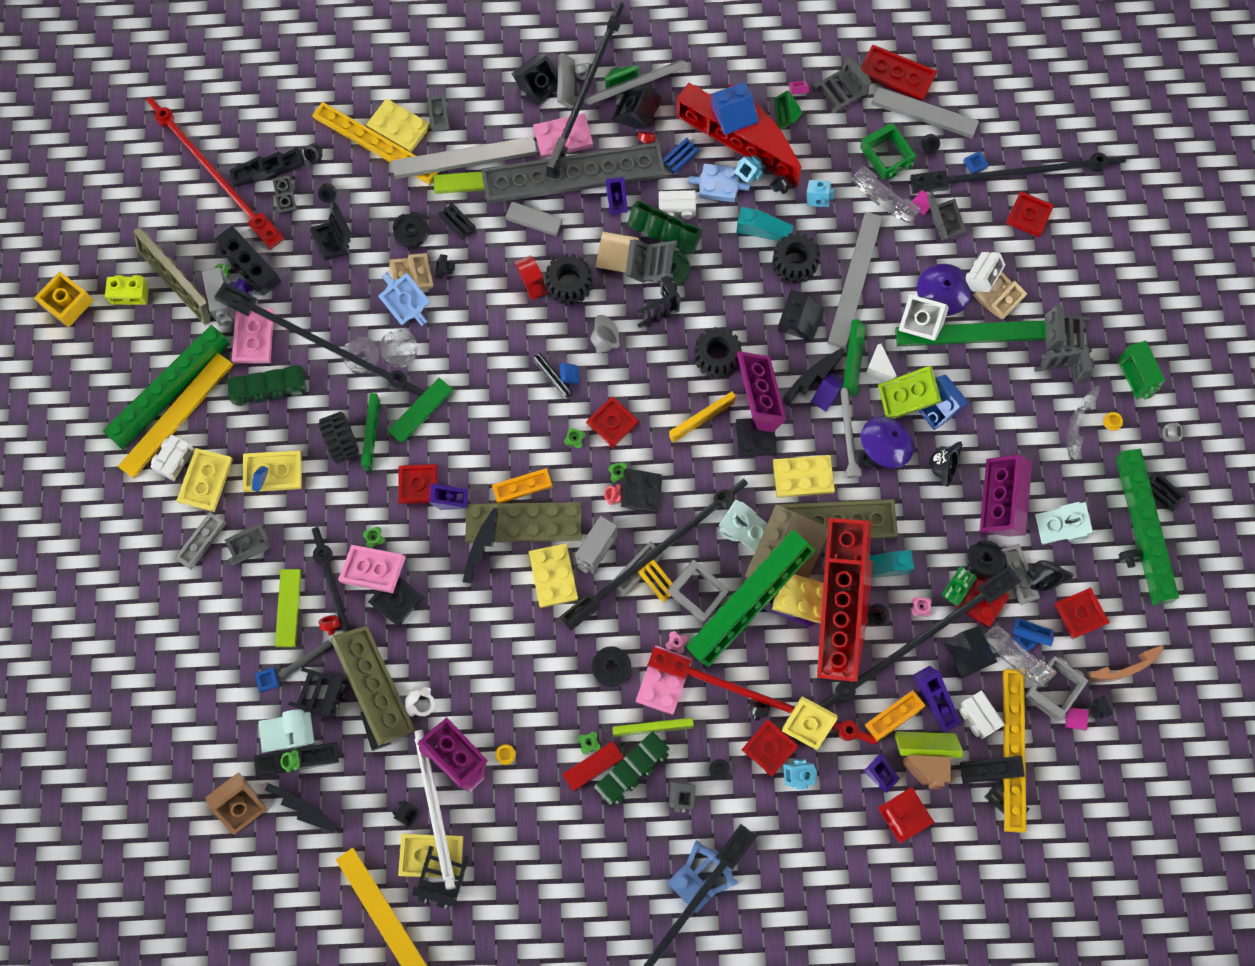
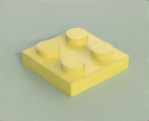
M802 696L782 727V731L818 750L836 722L838 715Z

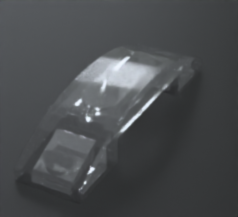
M863 165L853 176L852 180L879 207L896 218L910 223L921 209L909 199L903 200L878 181L875 173Z
M1098 386L1093 388L1084 397L1071 417L1067 431V451L1070 460H1074L1079 454L1084 438L1077 436V432L1085 409L1091 410L1095 405L1100 390Z
M997 624L984 635L989 646L1003 660L1032 682L1044 687L1057 674V671L1043 660H1037L1013 641L1011 635Z

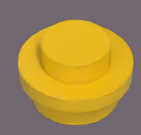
M1110 412L1104 417L1103 424L1106 429L1117 431L1122 427L1123 419L1120 414Z
M501 745L496 750V759L500 764L509 765L515 760L516 752L512 746Z

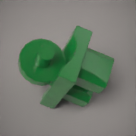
M960 566L941 596L958 607L977 576Z

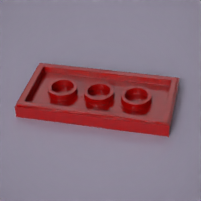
M873 44L861 66V70L869 76L872 82L922 102L937 74V70Z

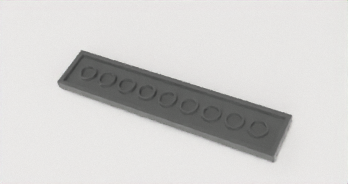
M659 142L562 157L561 168L559 172H555L553 178L546 176V166L549 159L481 169L487 204L606 186L605 179L624 176V183L665 177Z

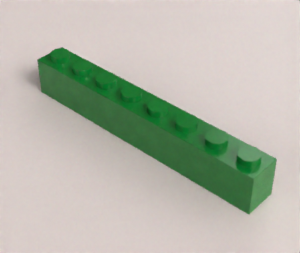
M211 324L103 432L123 450L199 375L217 353L221 354L230 345L226 337Z
M1140 448L1122 451L1115 459L1152 606L1173 603L1179 599V594L1142 450Z
M793 529L785 536L777 548L771 551L766 560L759 564L755 572L744 581L743 585L731 595L730 599L718 609L711 620L705 623L700 632L690 640L686 646L687 649L699 662L710 667L813 555L816 549Z

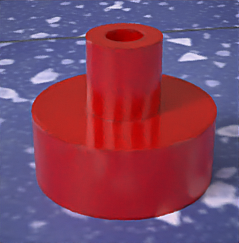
M638 132V140L643 141V144H650V142H655L656 134Z
M336 615L326 616L318 621L320 630L327 631L329 636L336 633L335 629L340 625Z

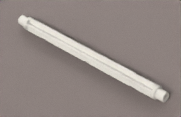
M417 730L414 732L416 738L414 741L417 747L443 876L442 880L445 882L446 890L455 888V876L451 865L430 758L424 757L420 753L419 745L417 744L424 737L423 730Z

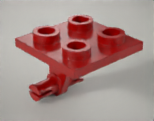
M913 787L878 807L899 844L935 823Z

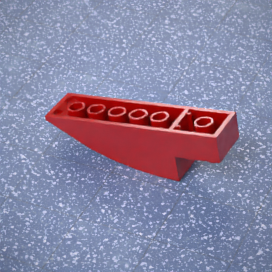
M688 82L677 97V118L745 157L750 155L758 156L766 166L765 169L777 176L785 175L789 183L796 187L798 186L802 166L782 131L758 104L754 102L758 117L757 124L724 135L711 107L712 94H708L699 86Z
M828 518L817 678L853 682L858 680L872 579L873 560H869L872 521Z

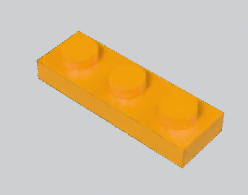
M547 468L492 485L497 504L553 488Z
M912 690L866 723L865 727L875 740L879 742L922 711L926 705Z

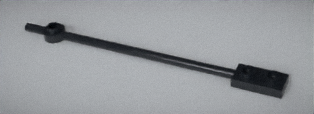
M618 2L613 15L609 18L606 32L573 110L546 166V176L553 178L555 172H559L562 164L561 158H565L568 147L565 146L610 38L615 31H619L621 21L618 20L624 8L622 2Z
M1094 153L1089 160L948 177L946 171L912 174L909 179L912 194H919L921 190L926 193L948 190L949 184L1086 167H1089L1094 172H1101L1107 165L1125 163L1126 156L1107 158L1103 153Z
M223 282L214 296L216 301L248 317L251 312H254L387 379L388 386L392 390L399 391L405 388L418 396H421L424 392L423 389L407 382V377L402 371L396 370L390 373L257 306V298L226 282ZM394 380H398L400 383L395 384Z
M743 478L729 490L723 489L717 492L713 497V503L595 596H592L590 593L559 616L563 624L570 631L579 626L585 619L602 607L599 602L716 509L731 506L734 501L733 496L747 486L748 482Z
M319 527L312 528V534L316 543L313 558L323 567L342 632L350 631L330 566L334 556L333 551L330 547L324 545ZM325 551V555L320 557V552ZM360 712L371 750L375 751L392 745L389 742L378 746L364 712Z
M1010 566L1006 567L977 587V591L980 594L858 677L857 682H840L835 688V694L820 703L819 706L828 709L839 700L843 702L850 701L855 696L856 688L985 600L989 605L1022 581ZM843 688L848 689L849 694L843 695L841 690Z
M742 824L738 826L716 856L720 863L643 966L655 965L728 866L731 870L734 869L757 838L754 833Z

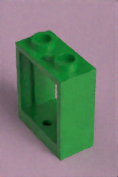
M893 123L864 137L861 141L860 149L883 181L888 178H894L900 171L908 170L914 165L916 154ZM890 139L904 160L886 169L872 148Z
M1146 340L1128 346L1118 359L1136 400L1140 398L1146 400L1153 397L1155 392L1160 390V386L1166 381Z

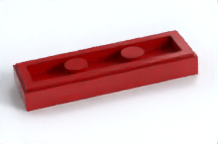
M612 741L562 775L574 792L623 760L624 757Z

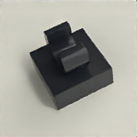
M440 254L438 257L435 278L442 279L445 273L453 274L455 263L447 262L448 255Z
M1105 695L1094 699V702L1086 706L1087 708L1095 707L1097 713L1091 716L1092 719L1099 716L1103 719L1113 714Z
M405 800L403 802L399 801L398 804L401 806L397 812L393 810V818L410 828L421 810Z

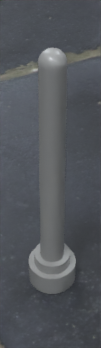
M842 388L840 394L849 462L846 469V478H858L862 476L861 468L856 464L847 388Z

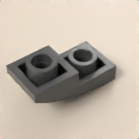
M291 176L272 179L278 213L297 210Z

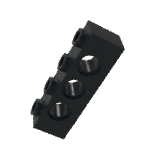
M232 225L215 238L218 243L217 249L222 255L227 254L229 256L228 261L234 268L238 266L241 269L239 273L245 280L249 278L252 281L250 285L256 292L261 291L265 296L281 283L277 273Z

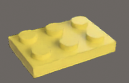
M387 98L366 124L367 128L409 152L414 150L431 127L429 122Z
M195 448L176 501L180 504L215 512L233 458Z
M301 451L243 454L244 492H256L252 490L253 473L262 466L268 468V473L260 491L302 489Z
M830 455L773 459L777 498L834 494Z
M567 543L529 551L540 608L578 601Z
M794 574L774 596L772 610L821 624L824 583Z
M401 834L398 876L420 877L429 846L434 847L432 856L438 857L434 835ZM446 835L450 860L462 864L464 837ZM430 859L428 868L441 871L440 862ZM452 866L453 874L459 876L461 868ZM426 872L425 876L431 878H443V876L433 874L430 872Z

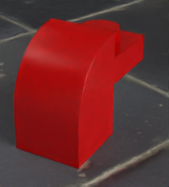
M531 255L514 262L531 300L548 293L542 273Z

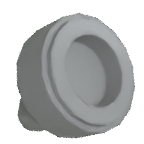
M581 63L575 65L577 78L585 80L587 75L582 76L580 73L589 72L592 64Z
M1178 422L1165 425L1162 431L1163 439L1166 442L1180 441L1183 437L1181 425Z

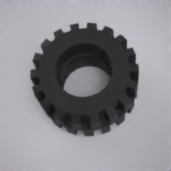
M790 233L788 237L783 236L781 241L777 242L772 264L778 277L782 276L781 280L785 281L787 279L791 284L793 281H796V284H800L802 280L807 282L808 277L811 279L814 276L820 260V249H818L817 243H813L814 239L812 237L808 239L806 234L801 236L800 233H796V235ZM791 253H798L806 261L801 264H795L790 262L786 256Z
M564 254L562 258L557 256V260L553 259L550 262L551 266L548 265L546 268L547 272H545L549 295H552L554 300L558 299L560 304L566 302V305H570L573 302L575 305L578 304V300L584 301V296L588 297L589 290L591 291L592 274L586 261L583 262V258L580 256L576 258L575 254L571 256ZM566 274H573L579 278L572 285H564L559 282V279Z
M713 327L712 331L709 328L705 334L703 332L700 334V338L696 340L694 360L701 373L704 374L706 372L708 377L714 375V378L718 379L721 375L722 378H725L727 373L731 375L734 370H737L739 364L737 352L742 351L741 341H738V336L736 334L732 335L733 331L729 329L727 332L724 327H721V330ZM719 346L726 349L729 355L723 359H714L708 355L707 351L712 347Z
M340 411L319 419V428L332 460L336 464L359 456V449L354 434L344 413Z

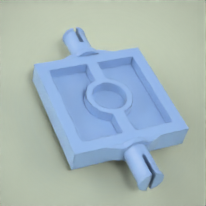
M704 164L700 177L689 176L688 183L699 184V198L735 202L738 190L749 191L750 183L739 182V175L734 172L736 170L735 167Z
M386 272L381 277L388 286L378 297L401 325L415 318L423 326L427 320L421 312L431 301L408 273L404 274L400 279L393 280L389 273Z

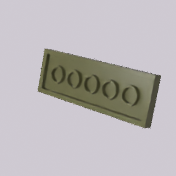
M140 227L135 229L133 233L138 252L204 326L211 322L208 300L205 295L198 293L195 284L188 282L184 272L175 267L173 260L164 255L162 248L152 242L153 240L147 232L144 233Z
M894 499L779 504V506L827 528L828 518L872 521L871 540L897 539L898 537Z
M581 502L467 504L466 543H474L482 524L493 508H499L494 543L582 541Z
M368 626L333 635L331 637L333 646L378 746L413 734L415 732L414 726Z

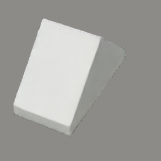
M878 344L866 375L886 382L895 379L897 375L882 344Z

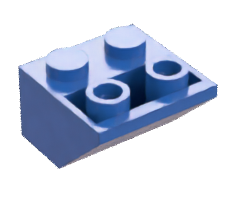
M946 374L935 378L941 403L918 410L933 430H936L955 417L969 404Z

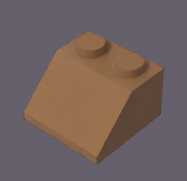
M908 755L902 760V764L922 785L929 786V789L938 790L951 782L950 757Z
M239 772L205 797L209 809L233 835L267 810L252 786Z

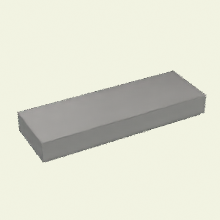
M561 53L558 55L557 102L570 109L574 107L575 60Z
M511 202L505 216L508 221L553 236H557L563 219L515 202Z
M209 512L175 559L192 570L227 523Z
M650 541L612 581L656 548V546ZM662 552L653 560L658 563L665 554ZM636 572L616 589L625 597L643 578Z
M1020 544L1001 549L1007 558L1005 566H1010L1022 581L1014 587L1020 605L1039 600L1038 591L1031 590L1030 588L1032 580L1026 574L1029 567Z

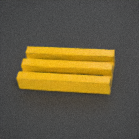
M652 560L638 573L661 602H664L671 595L666 592L667 588L650 567L653 566L669 587L672 585V582L657 563ZM646 570L666 595L663 596L644 573Z

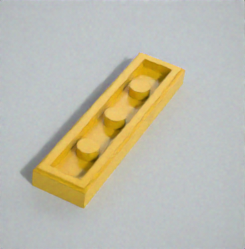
M731 391L670 430L669 438L672 442H676L735 404L736 395Z

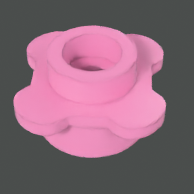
M918 597L912 599L913 609L911 612L914 616L924 615L929 617L931 615V599Z
M673 631L669 634L670 639L666 643V649L682 654L688 638L686 635L681 636Z

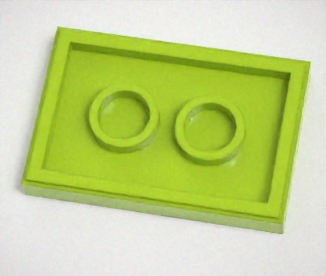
M927 366L878 384L885 415L891 419H896L941 403L932 366Z
M895 731V740L901 756L916 755L962 758L963 756L962 747L957 735L954 733Z

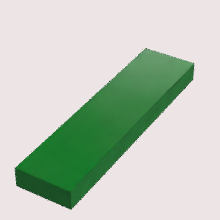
M854 319L851 322L843 388H847L850 396H857L866 329V326L859 319Z
M438 378L387 430L388 433L403 444L453 392V389L441 378Z
M370 393L361 459V466L364 471L372 470L381 401L377 393Z

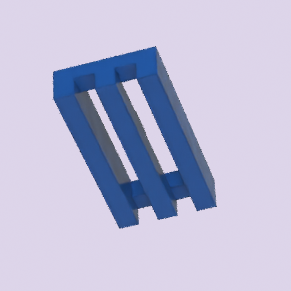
M686 137L662 159L663 165L675 174L699 152V148L695 147L694 143H690ZM691 149L692 151L673 168L672 166Z
M1015 618L1013 634L1052 646L1054 630Z

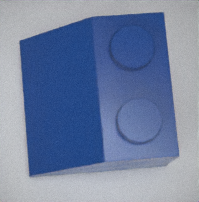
M746 81L712 93L711 107L724 135L758 123L753 96Z

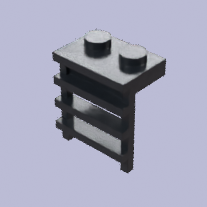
M334 201L331 202L328 223L310 228V232L324 261L348 255L347 249L350 247L348 243L351 242L349 237H352V233L339 206Z
M668 276L661 278L660 294L663 298L637 311L638 315L644 313V321L637 324L639 328L645 325L649 328L652 321L656 320L658 323L660 322V317L665 315L668 318L671 311L675 310L676 313L680 311V295L677 292L678 288L674 280L670 281ZM662 303H663V311H661V306H660V304H662ZM654 308V316L651 317L650 309Z
M302 667L301 671L308 673L298 702L289 701L288 705L335 720L340 709L342 697L347 690L348 682L343 677L337 675L333 677ZM313 675L319 678L307 707L303 703ZM324 679H328L330 682L320 710L314 709Z
M429 846L418 886L414 887L412 895L417 896L416 901L428 904L429 900L437 902L436 906L440 908L456 907L469 857H464L463 864L451 861V865L461 868L459 876L454 875L455 880H458L456 889L446 890L444 885L424 880L426 872L442 876L441 871L428 868L430 859L439 862V857L432 856L434 847Z

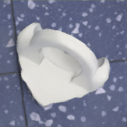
M417 687L406 697L405 709L411 717L414 715L427 716L433 711L435 701L430 695V688ZM420 695L427 697L431 702L430 708L425 712L418 711L413 705L417 702Z

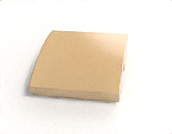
M603 232L595 267L625 273L630 240H639V238Z
M427 253L408 255V258L389 260L393 280L400 279L404 274L408 273L422 291L433 288Z
M1003 272L1000 273L990 292H982L980 290V292L973 294L984 307L1000 319H1004L1027 295L1016 281L1011 282Z

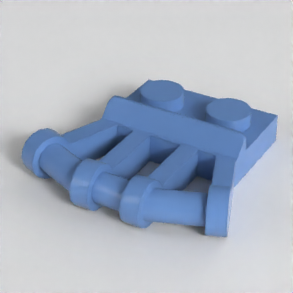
M698 840L695 841L686 864L667 882L687 905H689L706 882L698 874L711 861L716 865L720 863V860L716 858L719 852L716 849L712 850L701 845V842ZM696 852L707 856L695 871L690 868ZM728 866L723 871L727 883L712 890L710 889L695 909V913L716 893L738 884L737 879L734 880Z

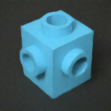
M756 155L744 156L739 161L738 167L734 172L743 181L749 183L758 181L763 176V170L766 166Z
M809 180L807 206L829 207L830 200L834 199V188H831V181Z
M795 759L794 763L783 764L785 785L796 787L799 790L808 789V785H815L817 771L814 764L806 762V759Z

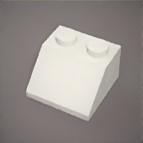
M909 295L899 331L935 341L944 325L949 307L940 302Z

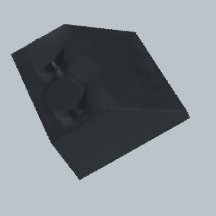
M538 53L511 73L519 88L535 105H538L557 91L558 74L545 54Z
M649 85L624 91L612 120L635 129L649 127L653 122V117L659 108L662 97Z
M791 289L779 321L778 331L813 342L824 307L811 296Z

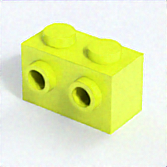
M122 275L107 277L105 298L111 305H147L149 283L144 277L140 275H133L132 277H124Z

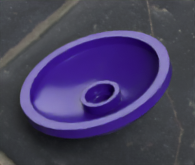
M936 264L929 267L922 273L917 283L918 297L946 304L949 307L946 316L955 315L963 311L968 306L973 291L970 290L966 282L967 274L962 269L951 264Z
M880 416L870 419L863 426L860 436L861 443L867 455L874 462L886 468H900L911 460L914 444L909 432L899 422Z

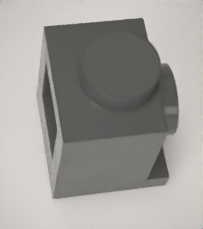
M670 781L669 807L674 808V812L686 813L687 809L694 810L696 785ZM681 793L682 799L679 801V794Z

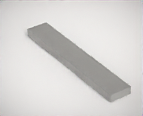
M678 60L586 96L584 101L586 104L591 105L686 68L685 61Z
M877 87L871 105L971 139L979 122L978 120L881 87Z

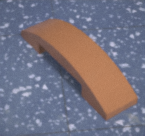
M1160 645L1138 655L1141 660L1140 663L1111 674L1109 667H1105L1088 674L1085 678L1090 682H1112L1127 678L1155 661L1164 647Z

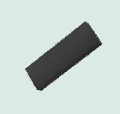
M1022 756L960 762L963 784L1025 778Z

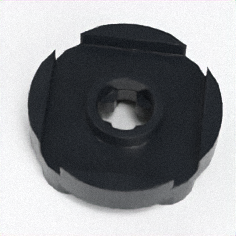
M410 212L411 214L406 215L401 214L393 223V235L401 246L417 249L429 236L430 228L427 220L417 212ZM415 227L413 233H408L407 228Z
M978 541L977 544L970 546L966 554L968 570L970 573L980 577L992 578L1004 569L1007 562L1006 554L1002 553L999 549L1000 546L992 541ZM984 556H987L988 560H991V562H985L982 560V558H984Z
M609 646L602 648L592 660L593 676L598 683L604 686H619L627 681L631 673L630 658L618 647ZM611 661L614 665H617L613 672L606 669V666Z

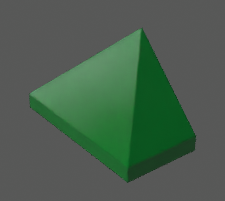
M638 66L614 67L605 77V88L639 76Z
M788 90L774 98L777 125L782 130L793 124L803 112Z

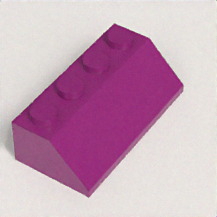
M738 351L737 356L752 418L758 430L774 432L786 421L771 358L770 356Z
M1021 455L986 459L979 532L1007 537L1026 535L1032 461Z

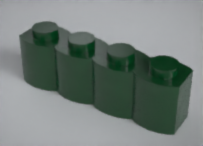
M637 201L632 206L627 222L633 230L643 231L652 239H660L662 242L677 241L675 247L684 254H693L697 249L703 232L699 227L686 223L675 216H670L668 213L653 208L642 201Z
M301 365L227 379L229 400L236 406H244L251 401L261 403L268 398L281 399L288 394L298 396L302 392L307 391L305 373Z
M652 731L594 786V789L610 806L613 804L617 806L625 799L623 794L626 791L630 790L632 792L640 784L638 780L643 775L648 777L655 770L653 766L658 761L662 763L669 756L667 752L670 748Z

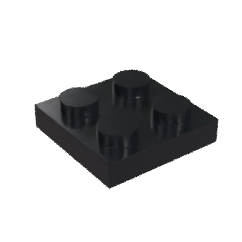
M753 418L736 419L738 457L777 455L775 431L758 430Z
M625 469L623 471L621 507L658 513L660 511L662 474Z
M399 577L393 593L378 590L368 603L399 627L424 597Z

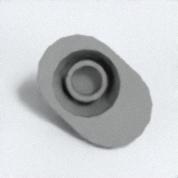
M604 315L595 317V329L591 335V342L598 354L609 352L611 349L620 346L619 333L615 323Z

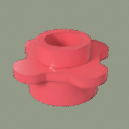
M616 484L615 487L609 486L606 488L604 497L609 505L621 502V485Z

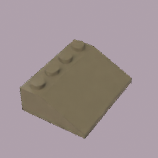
M776 504L745 577H750L759 564L763 563L771 551L777 548L785 536L794 529L816 549L813 555L795 573L796 575L809 578L827 538L828 528Z

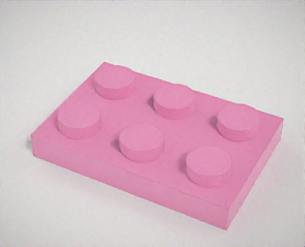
M585 113L578 114L566 142L565 147H568L567 153L593 147ZM569 117L533 125L541 159L551 157L557 140L561 137Z
M265 309L274 314L273 309ZM236 311L232 362L271 363L274 322L254 312H251L248 317Z
M351 545L338 580L344 584L393 593L406 557L402 554Z
M655 645V647H657V648H659V649H662V650H665V651H667V652L673 653V654H675V655L681 656V657H683V658L689 659V660H691V663H692L693 658H690V657L681 655V654H679V653H676V652H673V651H670V650H667V649H664V648H662V647H659V646H656V645ZM648 667L635 702L673 716L685 680Z

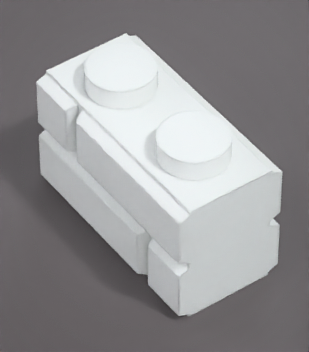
M695 190L659 191V209L670 216L681 217L686 220L695 217Z
M982 252L979 258L975 260L973 268L966 275V282L971 291L980 292L981 290L982 292H990L1005 267V262L1000 253L991 252L990 254L989 252Z
M170 435L169 438L163 441L160 453L152 458L151 468L155 472L175 481L194 448L189 443Z
M982 690L959 704L961 716L965 720L968 719L972 724L970 728L976 737L979 736L981 740L1005 725Z

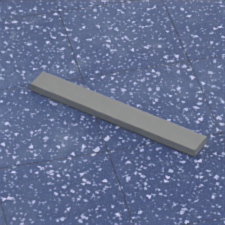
M532 136L392 160L395 179L533 156L537 155Z
M868 212L864 214L827 344L846 348L851 322L855 317L883 216Z

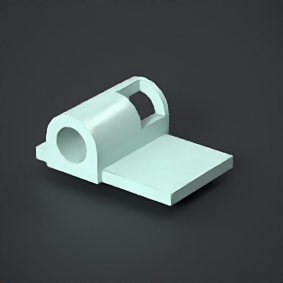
M735 500L719 524L721 526L719 532L731 541L742 542L755 552L768 523L757 516L756 512L745 503Z
M1076 502L1060 506V509L1035 514L1042 545L1065 539L1069 542L1083 541L1089 538L1088 534L1093 533L1086 502Z
M290 710L283 712V717L258 721L262 753L284 749L291 750L314 744L311 712L305 713L303 710Z

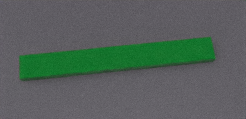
M1045 320L943 325L935 341L901 332L899 327L895 328L896 346L901 347L1046 340Z

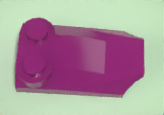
M447 717L417 743L419 751L424 757L431 758L460 788L470 793L485 779L484 772L488 760Z

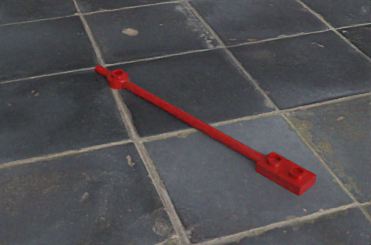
M148 97L146 102L156 112L155 119L158 124L164 127L168 126L245 212L251 219L247 222L248 226L262 242L272 250L284 241V237L262 212L256 215L174 123L175 117L172 111L166 107L161 108L152 97Z
M657 647L653 648L647 667L685 680L686 675H690L788 713H792L795 706L691 668L689 667L691 660ZM846 720L841 724L835 722L831 728L838 731L839 737L844 741H852L857 738L873 745L877 744L872 735L859 731L857 724L851 720ZM846 727H850L852 729L851 734H848L846 732Z

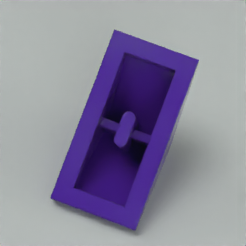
M624 176L605 179L610 215L627 213L628 206Z
M832 372L823 380L811 402L827 412L839 396L844 380Z
M431 484L430 504L439 510L467 508L468 489Z
M881 753L863 770L885 793L900 779Z

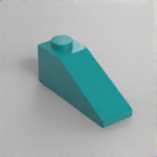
M745 207L740 209L736 233L781 241L783 236L788 237V234L792 233L793 225L760 210Z
M911 550L888 552L869 557V560H873L872 578L910 575L914 570Z

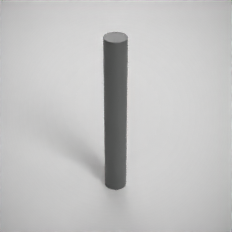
M329 640L325 641L278 673L280 678L283 680L333 645Z

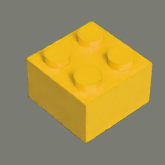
M60 271L34 297L45 310L68 328L94 301L85 290Z

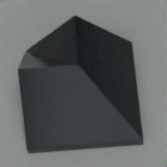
M980 626L962 631L943 642L961 679L998 662Z

